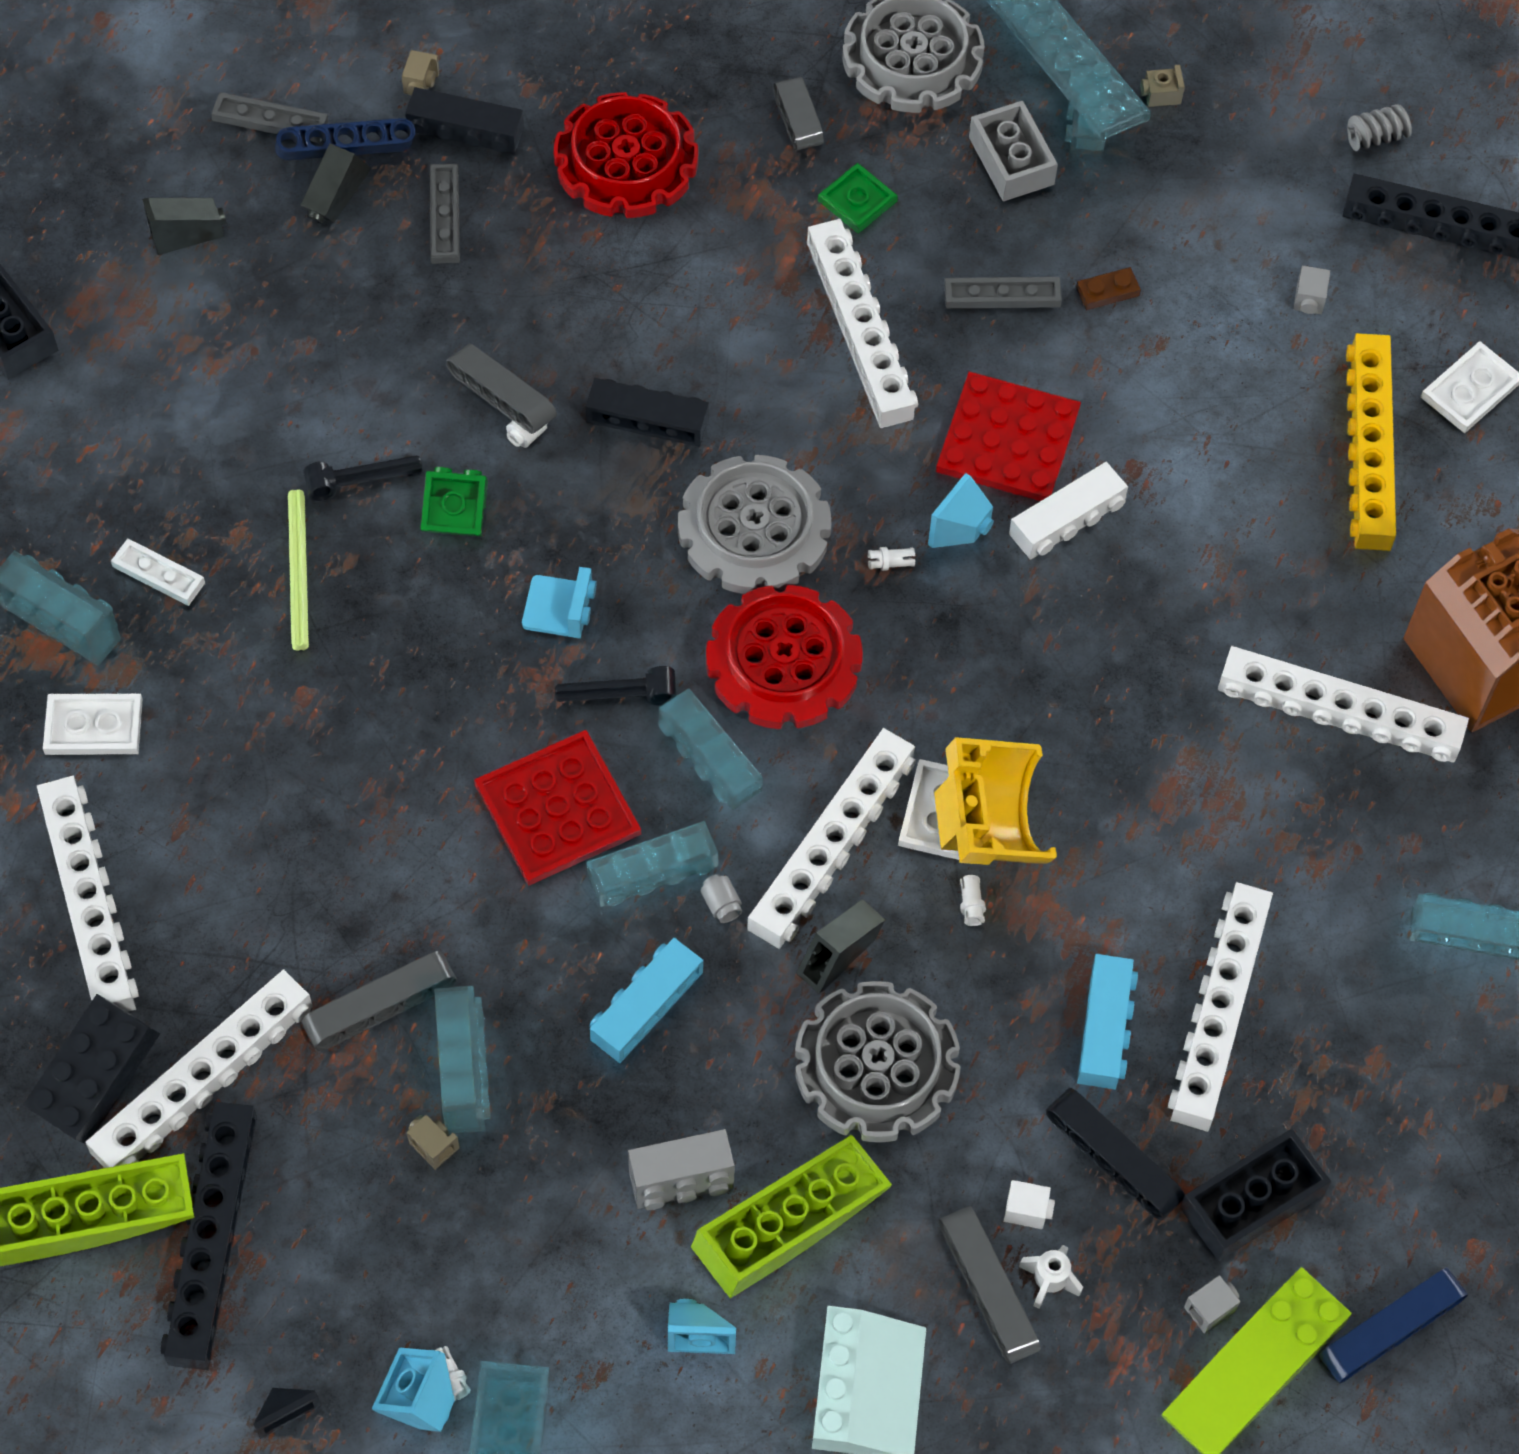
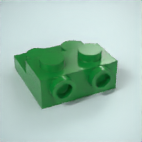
M435 467L434 471H426L421 531L481 537L484 509L486 508L487 477L482 476V472L478 470H464V474L452 473L450 468Z

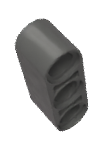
M797 77L775 82L773 85L775 99L794 150L798 151L823 145L822 128L803 78Z

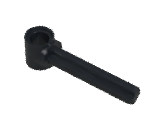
M416 455L334 471L332 466L325 462H315L306 466L303 473L310 499L315 502H323L334 497L337 487L421 472L422 462L421 458Z
M656 666L648 670L646 678L557 684L555 696L558 702L647 696V701L651 704L666 706L676 701L675 670L668 666Z

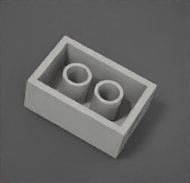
M1023 100L971 117L969 139L1003 202L1055 185L1058 164Z
M726 1129L628 1150L629 1174L637 1209L656 1210L663 1207L664 1203L673 1201L688 1203L694 1201L697 1196L705 1194L720 1196L726 1194L729 1189L734 1188L735 1165Z

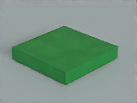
M856 163L818 194V201L859 234L898 201V195L859 163Z

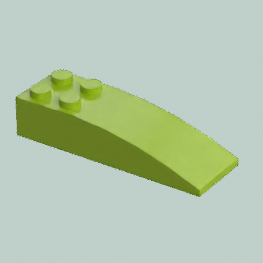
M850 1135L699 1228L691 1248L731 1299L823 1239L887 1191L892 1184L854 1136Z
M184 1153L0 1188V1267L110 1244L194 1218Z
M1301 1267L1215 1355L1161 1416L1201 1454H1221L1345 1326L1352 1313Z

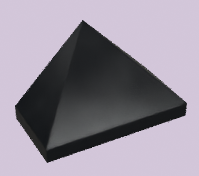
M272 1388L253 1424L259 1438L261 1439L320 1407L321 1403L315 1390Z

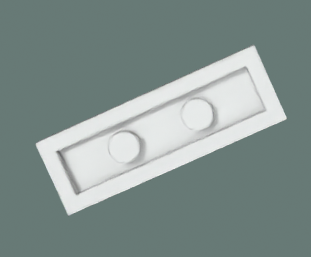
M128 538L111 560L112 567L188 606L205 584L203 576Z

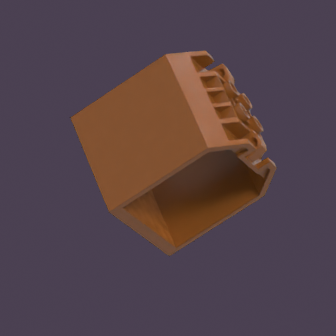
M1508 528L1496 534L1494 541L1475 551L1470 547L1456 554L1424 584L1403 637L1456 713L1469 718L1467 728L1471 733L1519 709L1518 529Z

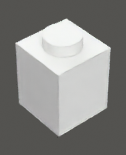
M1011 1180L1003 1222L1043 1229L1045 1219H1052L1055 1200L1049 1199L1051 1188Z

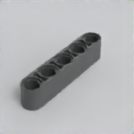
M473 344L466 345L446 360L449 371L458 381L529 433L534 434L556 418L557 412L545 396Z
M435 951L313 1010L304 1016L301 1024L315 1050L323 1051L450 989L457 982V977L443 952Z
M967 1206L939 1218V1225L943 1236L1006 1362L1012 1364L1039 1352L1040 1344L1035 1331L972 1207Z

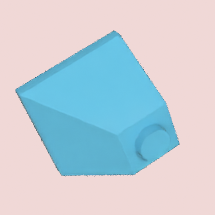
M967 473L964 474L931 516L928 545L932 548L974 543L981 534L986 535L993 525L994 520L991 519L993 506L973 478Z
M679 1299L677 1303L669 1304L668 1352L735 1354V1326L706 1305L697 1304V1301L693 1299Z
M399 1348L372 1410L420 1430L441 1432L449 1418V1412L455 1401L445 1354L435 1350Z

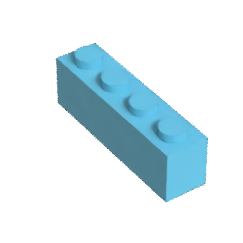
M673 938L667 945L665 943L660 945L655 951L651 963L647 967L641 966L632 977L633 982L627 989H620L612 998V1005L604 1013L600 1011L590 1023L591 1041L618 1063H621L703 973V959L676 938Z
M1095 954L1077 1084L1116 1090L1118 1080L1125 1079L1127 1060H1122L1123 1049L1128 1050L1131 1031L1125 1030L1126 1019L1132 1020L1134 1001L1129 1000L1130 990H1136L1138 972L1132 971L1133 959Z

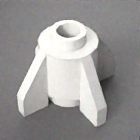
M1062 1245L1058 1251L1050 1250L1041 1256L1022 1258L1019 1267L1032 1274L1035 1273L1036 1284L1040 1287L1033 1305L1034 1307L1040 1309L1047 1292L1054 1293L1063 1288L1080 1296L1083 1286L1071 1272V1263L1066 1256L1068 1247Z

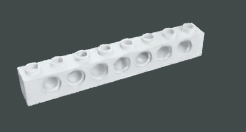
M841 219L809 226L807 245L879 427L884 428L913 420L914 410L918 407L917 396L914 390H909L907 371L904 366L900 367L899 353L896 344L890 343L888 324L886 320H881L878 299L877 297H872L870 293V280L867 274L862 273V262L859 252L853 251L851 246L853 245L850 230L844 228Z
M1234 646L1230 648L1218 686V691L1224 692L1229 697H1241L1254 701L1255 704L1262 707L1270 706L1283 710L1291 716H1303L1321 725H1332L1342 728L1350 734H1361L1371 737L1379 743H1391L1401 746L1406 751L1427 754L1442 762H1455L1461 749L1469 720L1468 717ZM1248 677H1253L1257 679L1258 682H1252L1248 679ZM1277 686L1285 687L1288 691H1282ZM1306 695H1312L1318 700H1311ZM1336 704L1344 705L1347 709H1341ZM1366 713H1371L1377 718H1370ZM1396 722L1403 723L1406 727H1400ZM1426 731L1433 732L1436 737L1428 735Z
M885 728L881 730L749 915L748 931L778 949L782 947L785 941H792L799 929L797 924L803 916L807 918L816 905L815 898L820 892L824 894L833 881L831 876L837 868L841 870L845 866L850 856L848 852L853 844L858 846L867 832L865 827L870 821L875 822L883 810L882 803L887 797L891 799L895 795L900 785L898 781L903 774L907 776L916 763V759L913 758L914 745ZM888 766L891 770L881 771L878 767ZM864 789H871L875 793L867 795L861 791ZM848 812L856 813L858 817L848 818L844 814ZM838 836L842 840L839 842H832L828 839V837ZM819 859L824 861L825 864L816 866L811 861ZM798 883H803L807 885L808 888L805 890H798L794 887V885ZM781 907H786L790 909L791 912L788 914H780L776 910Z
M74 775L37 785L91 1000L94 999L96 994H99L127 1012L136 1010L133 998L139 997L135 979L128 980L126 970L132 967L127 950L121 951L119 942L124 940L120 922L114 923L111 914L116 913L117 910L112 894L106 895L104 886L110 885L105 866L99 868L97 859L102 858V852L98 839L92 840L90 831H94L95 826L91 812H84L83 804L88 803L84 786H77ZM66 811H74L69 816H61ZM73 838H81L77 843H68ZM80 865H89L83 871H75ZM88 892L96 893L92 898H82ZM95 920H103L99 926H89ZM111 948L108 953L97 955L100 949ZM118 976L116 981L104 983L107 977Z
M1238 882L1235 884L1233 893L1226 892L1221 909L1227 911L1225 920L1219 919L1214 935L1215 938L1220 940L1217 948L1211 947L1206 964L1212 967L1210 976H1203L1199 993L1204 995L1202 1004L1196 1003L1191 1022L1197 1023L1195 1032L1188 1031L1183 1048L1189 1054L1186 1062L1180 1060L1175 1078L1181 1080L1179 1090H1172L1167 1107L1173 1109L1170 1121L1209 1131L1273 892ZM1243 917L1249 923L1241 924L1235 918ZM1227 945H1236L1241 951L1234 952ZM1220 973H1229L1234 979L1226 980L1221 977ZM1212 1001H1222L1226 1008H1217L1213 1005ZM1213 1029L1219 1036L1211 1037L1204 1030ZM1197 1058H1207L1211 1062V1065H1201L1197 1061ZM1197 1086L1202 1089L1204 1094L1195 1095L1188 1087Z
M283 969L89 1138L85 1143L90 1154L104 1168L138 1162L147 1152L152 1153L157 1150L163 1143L164 1137L172 1130L177 1131L182 1128L190 1114L197 1108L202 1109L208 1105L215 1092L222 1086L227 1087L233 1083L240 1070L246 1065L254 1064L261 1057L262 1051L271 1043H278L285 1036L286 1030L295 1022H301L304 1016L310 1013L312 1008L310 995ZM276 1007L284 1009L279 1015L268 1014L270 1010ZM249 1029L259 1030L258 1034L253 1037L244 1035ZM226 1050L235 1051L234 1055L230 1058L220 1057L221 1053ZM200 1072H210L209 1077L204 1080L195 1079ZM177 1093L186 1094L184 1099L179 1102L170 1101L172 1096ZM151 1115L161 1116L156 1123H146L147 1118ZM132 1136L136 1138L129 1146L120 1145L126 1137Z

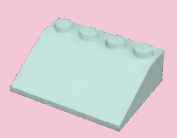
M827 1307L812 1449L850 1454H914L926 1327L860 1309Z

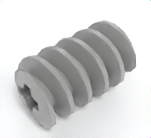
M1400 104L1392 105L1391 108L1375 109L1370 113L1364 112L1360 116L1353 115L1349 118L1347 125L1349 143L1355 151L1360 149V142L1363 148L1367 149L1370 147V139L1373 145L1378 146L1380 145L1381 138L1383 142L1389 143L1391 135L1397 141L1401 139V131L1406 138L1410 137L1412 133L1409 116Z

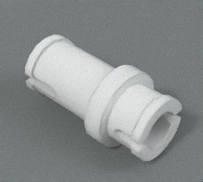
M880 547L879 550H868L867 558H876V560L868 561L869 569L880 568L881 571H888L890 567H914L915 559H903V557L915 556V550L913 547L889 550L887 547Z
M966 875L963 879H960L963 899L960 909L965 917L964 923L966 925L978 926L981 925V922H985L983 913L986 911L985 902L981 899L980 878L976 875Z
M444 1346L443 1349L442 1347L436 1349L435 1351H441L445 1354L454 1400L466 1397L471 1390L465 1382L467 1376L464 1371L458 1369L447 1346Z

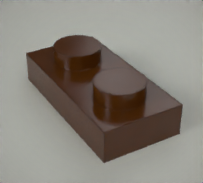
M1131 267L1077 281L1076 285L1086 310L1138 297L1141 292Z

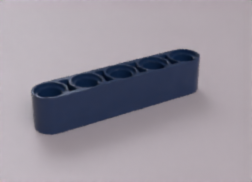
M403 118L286 127L277 134L275 151L283 160L323 158L330 143L355 155L401 152L411 147L415 136V127L411 121ZM402 130L408 134V138L404 140L399 139L394 133ZM371 132L379 135L380 140L372 142L366 135ZM340 135H347L352 139V142L343 144L338 140V137ZM319 137L324 141V144L322 146H314L311 144L310 139ZM290 139L294 141L296 146L291 149L285 148L281 142Z
M1446 1267L1333 1342L1319 1354V1357L1338 1383L1341 1384L1453 1309L1468 1296V1293L1449 1268Z

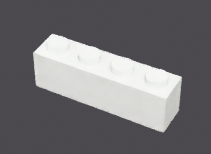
M1106 461L1012 518L1009 535L1030 560L1039 554L1043 556L1050 552L1055 544L1062 540L1068 541L1073 538L1078 530L1086 525L1090 527L1096 524L1104 514L1109 511L1115 512L1125 504L1128 486Z

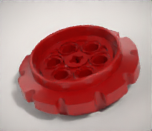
M626 92L610 93L597 97V103L592 106L585 103L580 105L564 120V132H558L554 142V165L558 167V180L571 198H583L584 207L590 211L612 217L614 213H624L626 218L648 216L656 213L657 205L671 206L678 201L689 189L688 178L696 176L698 144L694 143L693 127L680 111L669 112L668 103L662 99L647 94H639L638 97L628 96Z
M787 585L785 591L777 592L773 586H765L743 594L741 606L729 604L718 615L712 625V637L715 640H709L706 646L707 673L709 678L718 679L715 682V693L733 713L747 711L749 713V722L766 728L781 729L783 723L792 722L795 728L799 729L827 719L829 707L841 709L851 698L857 687V676L853 673H859L862 669V642L859 635L850 634L853 629V620L847 612L833 600L827 603L820 602L818 591L802 586ZM793 629H796V630H799V631H801V632L795 634V633H791V632H789V631H790V630H793ZM762 633H766L771 636L764 638L759 635ZM816 650L819 651L820 654H810L809 651ZM752 658H756V659H758V660H760V661H759V662H756V663H752V662H749L748 660H749V659H752ZM801 675L808 676L810 679L801 680L798 677ZM774 679L779 681V683L770 684L767 681Z

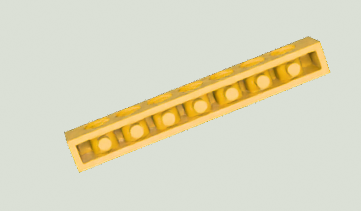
M1356 333L1352 345L1348 344L1346 350V361L1351 362V369H1348L1347 386H1351V393L1348 394L1347 410L1352 411V418H1349L1348 436L1353 438V443L1349 444L1348 460L1353 461V468L1349 472V486H1354V494L1350 495L1349 510L1354 512V519L1350 523V537H1355V549L1391 551L1396 538L1390 335Z

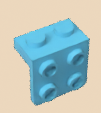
M579 567L576 581L542 575L533 576L522 619V627L525 630L581 639L583 626L588 625L590 620L591 607H588L589 599H594L597 581L592 580V569Z

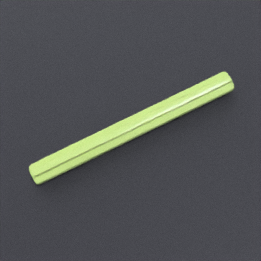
M300 489L290 490L288 493L292 648L296 651L307 650L309 647L304 492Z

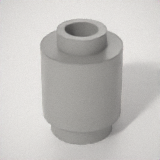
M715 874L703 882L704 886L700 892L713 917L719 919L720 923H728L742 914V902L728 876Z

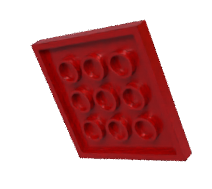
M969 371L936 466V472L959 479L967 473L977 484L1042 501L1053 494L1081 402Z
M587 730L474 779V784L528 886L642 835L637 820Z

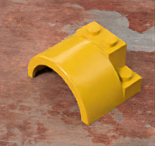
M955 737L945 748L949 777L934 792L941 850L958 851L960 863L989 865L993 860L1047 864L1057 857L1056 848L1051 847L1047 851H1041L1035 845L1030 834L1027 816L1028 792L1031 778L1037 763L1043 756L1041 745Z

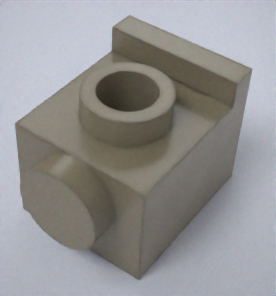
M414 50L410 51L402 73L404 94L412 95L414 87L428 90L429 87L432 88L434 86L435 78L440 73L438 55Z
M1174 65V69L1146 71L1145 79H1141L1140 87L1142 96H1146L1148 107L1181 104L1185 86L1180 65Z
M420 1115L408 1127L407 1137L409 1144L435 1170L459 1149L458 1137L454 1133L450 1135L448 1129L439 1120L433 1122L427 1115Z

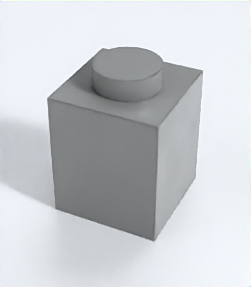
M1302 265L1297 281L1293 310L1302 311L1307 314L1315 313L1322 315L1327 298L1330 270Z
M1219 1275L1189 1296L1184 1309L1205 1334L1236 1312L1240 1304L1239 1294L1230 1282H1225Z

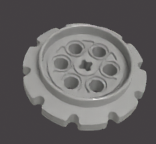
M871 0L866 4V13L856 12L846 27L842 60L847 76L857 78L856 89L877 104L884 101L891 104L892 110L920 113L922 108L930 106L934 110H938L960 100L962 89L971 90L975 86L983 65L982 58L985 48L983 35L978 25L969 24L970 14L952 0Z
M755 455L754 460L751 462H746L741 456H736L712 465L711 476L704 477L699 475L689 485L683 496V507L686 510H681L678 513L679 541L682 547L690 548L688 550V561L691 566L706 580L720 578L723 589L745 594L758 587L773 586L775 591L778 592L785 590L787 585L798 584L799 572L810 574L822 561L827 551V541L824 538H829L831 535L830 507L827 501L819 500L821 488L804 470L799 468L796 471H789L787 469V461L772 456ZM755 497H761V498H763V499H762V500H756V499H753V498H755ZM727 507H734V508H736V509L728 510V509H726V508H727ZM778 513H786L787 515L780 516ZM728 532V533H731L732 535L726 536V535H722V533ZM781 538V539H783L784 541L777 542V541H774L773 539ZM753 548L756 549V551L749 552L746 551V549Z
M862 982L858 984L857 992L854 994H849L842 988L828 995L815 1007V1016L818 1019L815 1021H804L795 1047V1057L803 1061L802 1064L796 1066L795 1076L798 1088L805 1102L808 1104L814 1102L820 1105L817 1117L831 1129L843 1135H847L851 1130H858L861 1133V1140L867 1142L896 1141L901 1129L908 1130L911 1135H915L929 1127L940 1117L941 1107L938 1103L951 1102L960 1075V1065L951 1060L958 1057L960 1047L948 1019L938 1020L935 1018L937 1006L926 996L911 988L906 989L904 993H896L893 989V983ZM882 1027L887 1030V1033L878 1035L872 1029ZM852 1039L859 1045L851 1048L845 1046L843 1042ZM905 1044L910 1045L914 1048V1051L905 1053L899 1047ZM878 1059H882V1060H883V1062H882V1061H878L876 1064L872 1062V1061H875V1062H876ZM849 1069L854 1071L856 1075L852 1078H845L840 1072ZM899 1075H907L912 1079V1081L909 1083L899 1082L896 1077ZM871 1087H877L883 1093L879 1096H873L867 1090Z

